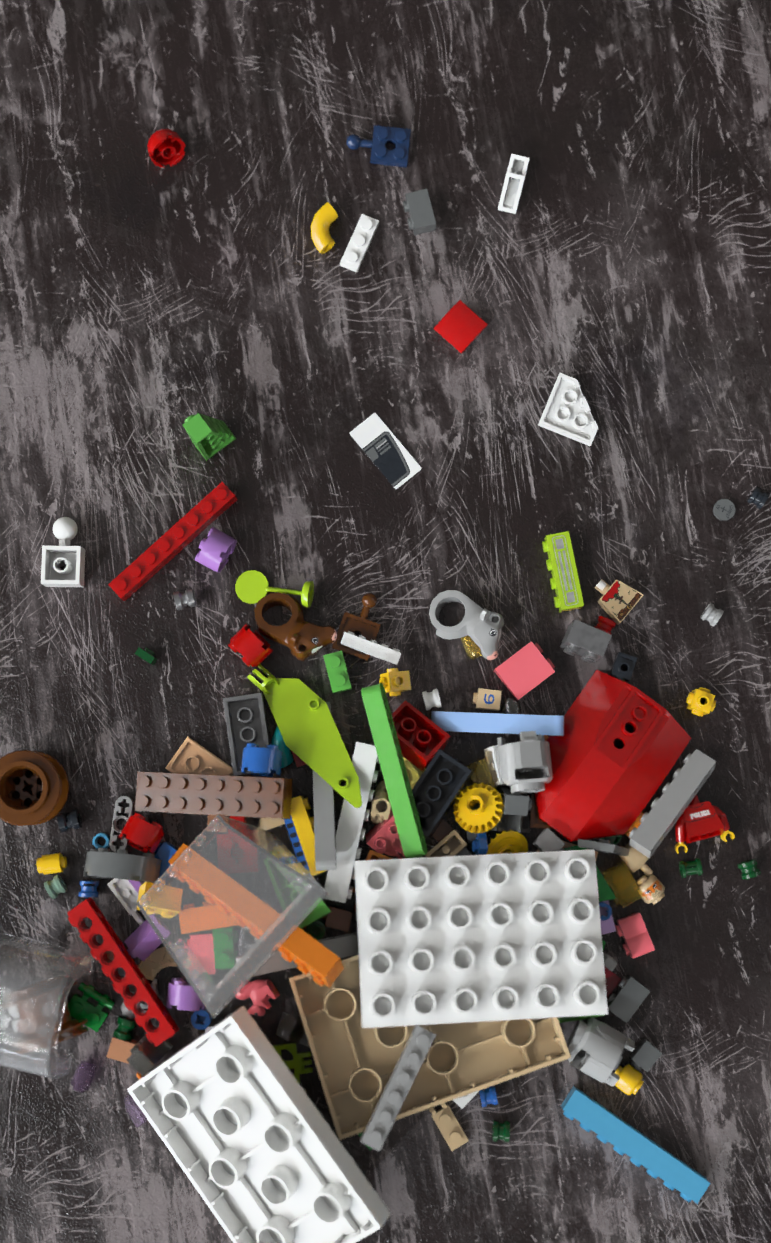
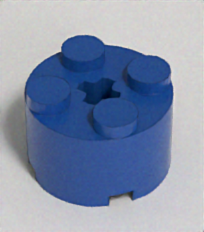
M247 743V747L243 748L241 773L246 774L247 770L251 771L253 776L273 777V773H276L277 777L281 776L283 752L276 745H267L266 748H260L258 744Z

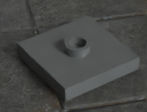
M578 839L577 846L581 848L629 856L630 849L612 845L608 840L599 839L598 842Z

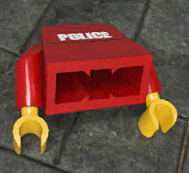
M696 794L676 822L675 836L678 843L675 845V851L679 854L678 848L684 846V852L687 853L688 848L684 844L685 841L688 844L720 835L721 839L727 843V834L734 840L735 835L729 831L730 826L726 814L718 807L712 805L710 801L700 803Z

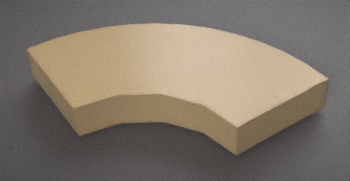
M165 946L158 948L144 961H141L138 967L146 979L153 981L161 969L169 966L178 967L184 947Z

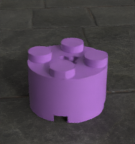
M212 527L208 533V538L202 539L198 547L201 551L197 553L195 561L220 573L227 564L229 555L233 553L237 540Z
M172 977L171 982H168L166 1007L172 1009V1005L177 1006V1010L199 1011L201 1007L203 1010H206L208 984L199 978H191V982H187L183 978Z

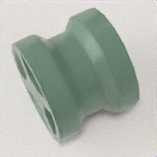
M58 874L54 876L53 880L44 882V887L52 899L57 898L58 894L68 891L64 880Z

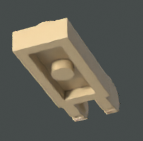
M445 1102L441 1104L443 1108L438 1111L434 1107L429 1108L449 1148L453 1151L467 1143L469 1139L449 1104L447 1105Z

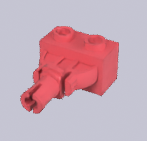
M391 808L388 820L376 824L365 835L366 843L376 852L403 859L405 856Z

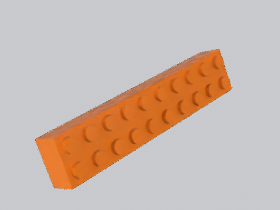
M183 843L168 861L172 867L170 870L175 874L176 879L181 883L186 881L190 885L189 888L196 894L201 892L208 903L213 906L216 904L220 907L219 910L227 917L231 915L236 919L235 922L240 927L245 928L246 926L251 930L250 933L258 940L262 938L271 950H279L282 953L281 956L289 963L295 962L298 965L297 968L305 975L310 973L314 977L313 980L321 987L326 985L330 988L343 971L344 967L339 956Z

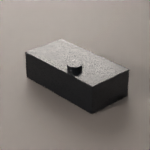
M440 749L412 789L422 831L427 837L433 836L474 773L473 770Z

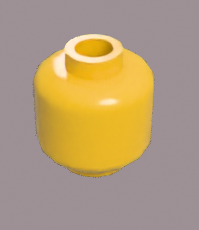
M630 1064L625 1065L623 1068L619 1066L615 1071V1074L620 1077L615 1086L626 1095H631L632 1093L635 1095L644 1083L642 1073Z

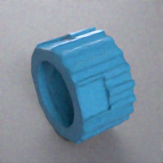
M98 833L93 837L92 843L96 849L109 847L110 837L108 834ZM100 837H103L106 840V843L103 846L99 845L97 842Z

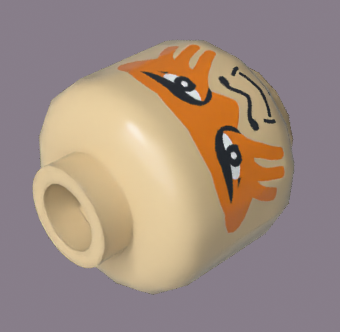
M643 875L637 880L636 893L646 904L652 903L654 905L665 896V887L655 875L648 877Z

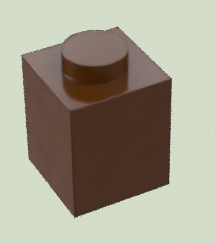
M331 905L329 908L331 912L323 916V921H326L325 926L348 932L353 911Z

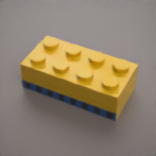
M301 795L291 799L290 819H284L303 877L306 879L326 871H316L314 817H310L308 811L311 809L308 798L304 799V796Z

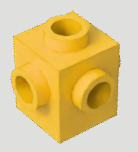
M398 668L387 669V673L380 674L379 683L383 684L385 692L389 693L390 696H400L401 692L411 690L409 671H398Z
M702 687L692 690V692H689L686 703H688L686 709L692 710L691 713L703 717V715L709 714L710 711L713 712L716 705L715 695L710 694L711 690ZM701 698L706 699L704 705L700 703Z

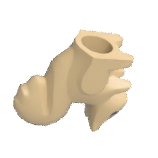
M385 781L379 782L371 802L370 817L373 824L388 820L391 804Z

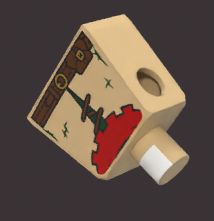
M601 579L594 587L603 594L598 600V604L617 625L623 621L643 597L642 593L617 579L611 586Z

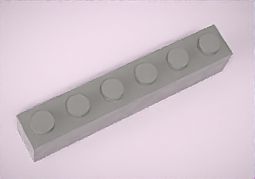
M697 749L693 754L689 753L684 760L685 765L682 769L678 768L673 775L674 780L671 784L668 782L664 786L662 796L660 798L656 797L651 805V811L644 813L640 820V826L638 828L634 827L629 834L630 846L649 859L715 769L716 761Z
M415 1025L361 1135L360 1141L380 1152L436 1036L432 1032Z

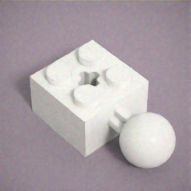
M61 517L53 525V533L59 539V546L42 545L41 584L46 587H84L85 549L81 546H70V540L76 536L78 528L76 522L69 517ZM65 563L66 568L64 570L60 569V566H64Z

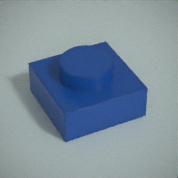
M486 832L478 833L476 839L472 841V851L475 852V855H486L488 851Z

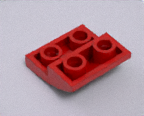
M459 300L434 327V330L460 353H463L473 340L478 338L488 324L464 302Z

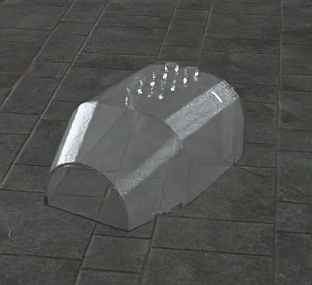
M5 933L0 934V1066L51 1079H58L69 1074L73 1054L68 1053L63 1056L57 1054V1041L71 986L78 977L91 974L94 961L91 953Z

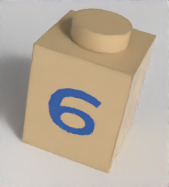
M478 688L477 693L474 692L472 704H476L475 709L499 711L502 691Z

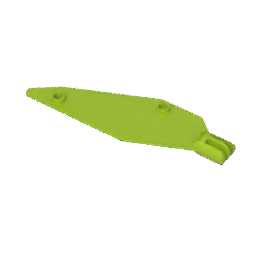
M260 664L258 668L268 678L257 669H254L252 673L262 684L251 674L247 678L264 693L285 745L353 807L360 808L362 806L359 777L326 702L299 678H276ZM341 782H347L345 786H340Z

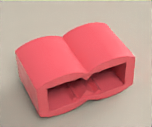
M640 912L616 920L618 925L615 926L618 936H622L625 944L622 946L626 956L630 955L634 959L655 950Z

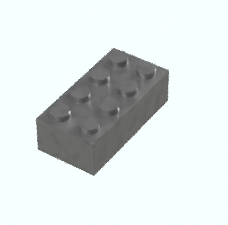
M262 693L223 698L234 776L251 774V771L247 770L246 774L241 773L243 748L247 747V743L258 744L260 748H266L267 745H271Z

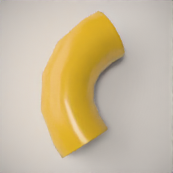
M328 202L316 212L311 224V239L320 254L326 253L335 244L329 234V227L338 218V215Z

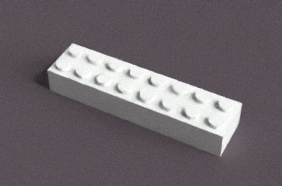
M356 742L352 764L359 777L362 806L355 808L345 798L343 800L335 837L336 870H328L322 897L324 899L346 903L347 899L352 897L354 886H350L351 879L355 880L354 862L360 859L362 848L358 846L360 840H364L366 829L363 828V823L368 821L370 809H367L368 801L372 802L374 790H371L372 782L376 783L379 772L375 770L379 759L374 745Z

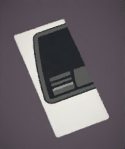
M373 413L349 433L395 489H398L422 469L376 413Z

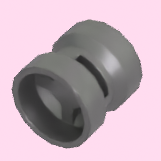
M193 588L186 589L185 593L180 591L173 592L177 610H182L187 605L190 607L197 606Z

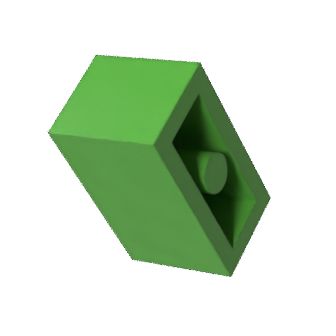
M338 651L323 655L333 694L352 690L343 652Z

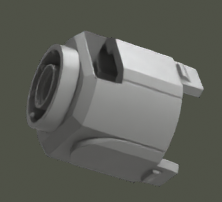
M536 731L520 732V742L509 744L505 743L504 738H497L500 775L503 782L511 787V794L544 791L545 783H550L553 779L549 742L545 741L544 735L537 736Z
M595 1018L587 1019L586 1022L579 1020L566 1043L571 1056L568 1059L570 1065L597 1081L604 1082L612 1087L620 1078L612 1071L617 1070L623 1058L621 1056L623 1049L626 1048L632 1052L635 1046V1042L626 1037L625 1034Z

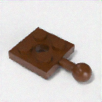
M367 593L363 596L362 604L364 606L360 617L347 612L344 613L332 649L366 661L369 660L370 655L341 645V640L344 632L358 631L362 636L366 637L365 640L376 641L381 624L367 620L370 608L377 604V598L372 593Z

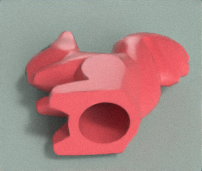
M240 978L232 986L233 994L237 999L246 1000L251 998L253 1005L247 1012L259 1017L266 1014L265 1008L269 1009L272 1006L269 999L275 1000L280 996L272 981L268 979H257L250 982L248 978Z

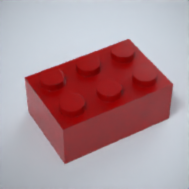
M405 700L392 713V718L402 756L423 772L439 749L444 750L451 736Z

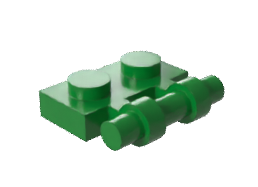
M82 982L78 989L84 992L82 997L74 994L68 1004L69 1012L77 1020L88 1019L85 1025L98 1032L109 1013L103 1010L104 1006L112 1009L115 1002L110 1000L108 995H102L94 990L95 987L88 986ZM89 997H92L93 999L97 1000L99 1002L98 1005L96 1006L89 1002Z

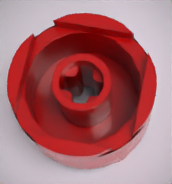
M246 623L230 639L228 646L235 653L239 652L243 656L241 659L246 665L258 667L274 650L269 648L270 644L256 630L252 632L250 630L251 626Z
M135 813L127 820L119 838L123 841L125 837L128 839L127 844L144 853H147L149 850L150 854H154L165 833L160 824L153 821L150 824L145 821L144 816Z

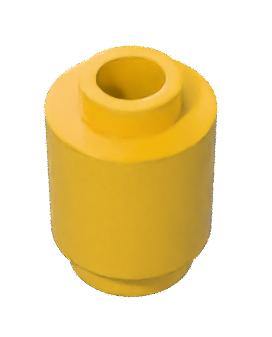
M54 853L37 858L38 873L46 875L64 872V868H67L66 856H63L62 853Z

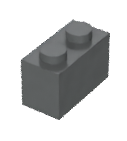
M423 189L405 194L403 207L405 213L408 212L410 217L407 219L409 230L413 229L414 235L435 231L436 221L428 190Z
M500 787L499 793L504 804L503 814L527 816L528 810H531L532 800L529 798V795L511 794V787Z
M630 975L623 976L617 984L618 989L615 993L611 992L607 998L608 1010L626 1024L650 993L647 988Z

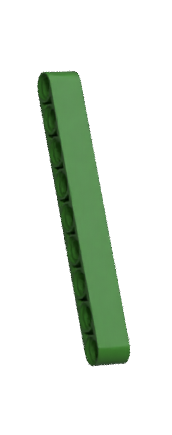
M382 683L361 689V694L405 858H416L427 855L424 834L384 686Z

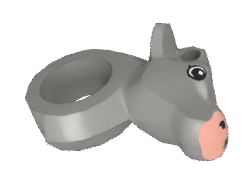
M457 590L441 592L432 600L429 616L431 623L437 629V636L451 640L468 635L481 649V654L485 659L494 660L498 657V645L502 637V627L504 625V619L501 614L490 612L486 608L482 609L468 596ZM451 602L463 604L465 616L458 625L448 627L440 624L439 613L442 607Z

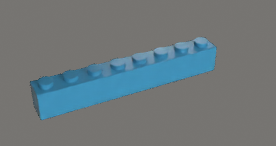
M575 1086L572 1087L561 1104V1108L564 1111L563 1114L572 1121L575 1118L581 1122L580 1126L587 1132L594 1131L600 1141L605 1144L609 1142L614 1145L613 1149L622 1156L624 1153L631 1157L630 1161L638 1167L642 1165L647 1168L646 1172L655 1179L660 1177L664 1180L663 1184L670 1190L677 1189L681 1192L680 1196L688 1202L693 1200L698 1204L710 1185L706 1177Z

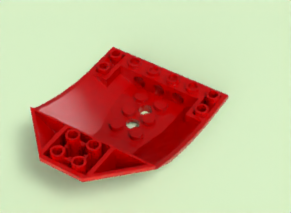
M596 670L564 715V736L550 735L546 740L550 746L553 779L550 783H545L544 791L534 793L539 818L571 842L578 841V839L589 840L624 835L662 784L691 740V737L664 707L635 686ZM625 724L632 725L634 732H627ZM615 739L623 741L624 747L622 749H617L614 746Z

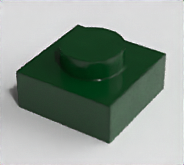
M147 647L144 650L138 648L135 652L137 656L153 666L158 660L154 657L155 653Z

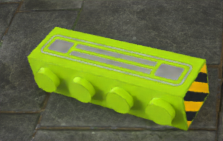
M569 531L546 535L542 545L544 553L547 552L548 560H546L547 569L552 573L550 585L551 589H555L556 597H554L555 608H559V612L581 609L584 607Z

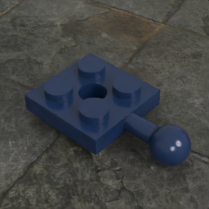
M374 125L373 140L360 139L358 135L352 134L347 138L346 143L352 150H356L359 147L372 148L370 159L372 164L407 168L411 129ZM387 143H393L395 145V149L388 150L385 147V145Z

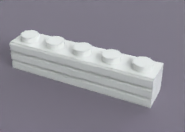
M350 631L344 632L341 645L395 665L398 664L401 656L400 650L396 648L392 650L388 648V645H379L374 640H365L366 637L361 635L357 637L354 635L355 633Z

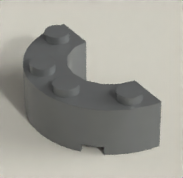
M107 848L90 849L87 852L83 875L85 877L116 878L151 883L159 882L162 860L155 858V854L131 855L128 854V850L116 849V853L110 852L111 849Z

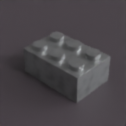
M575 619L568 626L560 647L564 649L563 652L572 656L574 654L582 656L581 660L592 663V661L596 662L604 656L612 635Z

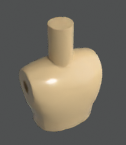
M629 842L624 847L630 849L629 856L619 855L624 865L632 873L641 869L647 876H650L653 871L646 864L648 857L631 847Z

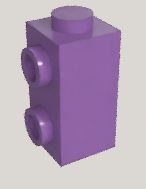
M154 914L150 915L124 941L128 946L127 951L133 958L138 957L144 961L171 934V931L160 918Z

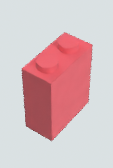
M532 641L494 669V672L517 701L555 672L553 669L555 666L549 658L545 659L541 654L543 652L541 647L537 643L533 644Z

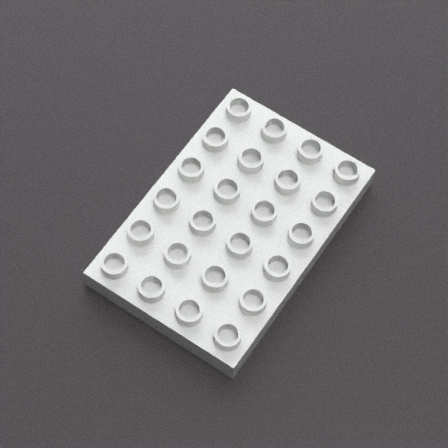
M595 849L354 862L362 1028L608 1014Z
M244 1006L142 1076L127 1089L234 1243H355L380 1229L391 1215L378 1193L372 1188L355 1164L353 1158L345 1150L329 1124L323 1119L306 1095L304 1089L296 1081L280 1055L274 1050Z

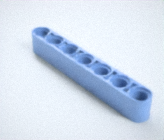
M431 712V721L444 731L504 734L536 731V735L564 736V716Z

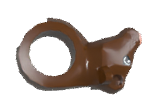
M270 593L261 598L254 609L255 623L259 632L263 636L289 647L291 654L298 660H306L309 656L318 653L324 646L334 643L337 638L336 630L330 625L319 626L304 622L302 606L292 595ZM273 606L286 607L292 613L291 619L282 626L269 625L264 621L263 616Z

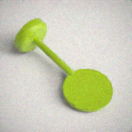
M249 570L238 577L235 591L237 596L248 604L258 603L261 598L267 596L268 591L300 595L302 606L310 608L314 596L313 581H306L302 591L269 587L267 578L261 572Z

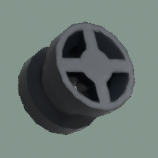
M756 486L748 497L747 502L755 504L756 508L760 510L769 498L770 493L767 491L763 492L759 486Z

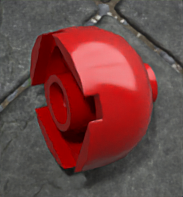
M160 129L149 138L147 145L148 153L156 166L165 168L164 165L170 164V167L174 166L185 155V143L179 134L173 130Z

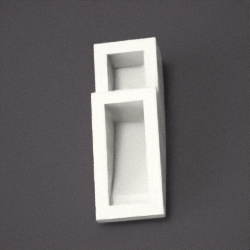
M511 154L498 210L516 214L530 158Z

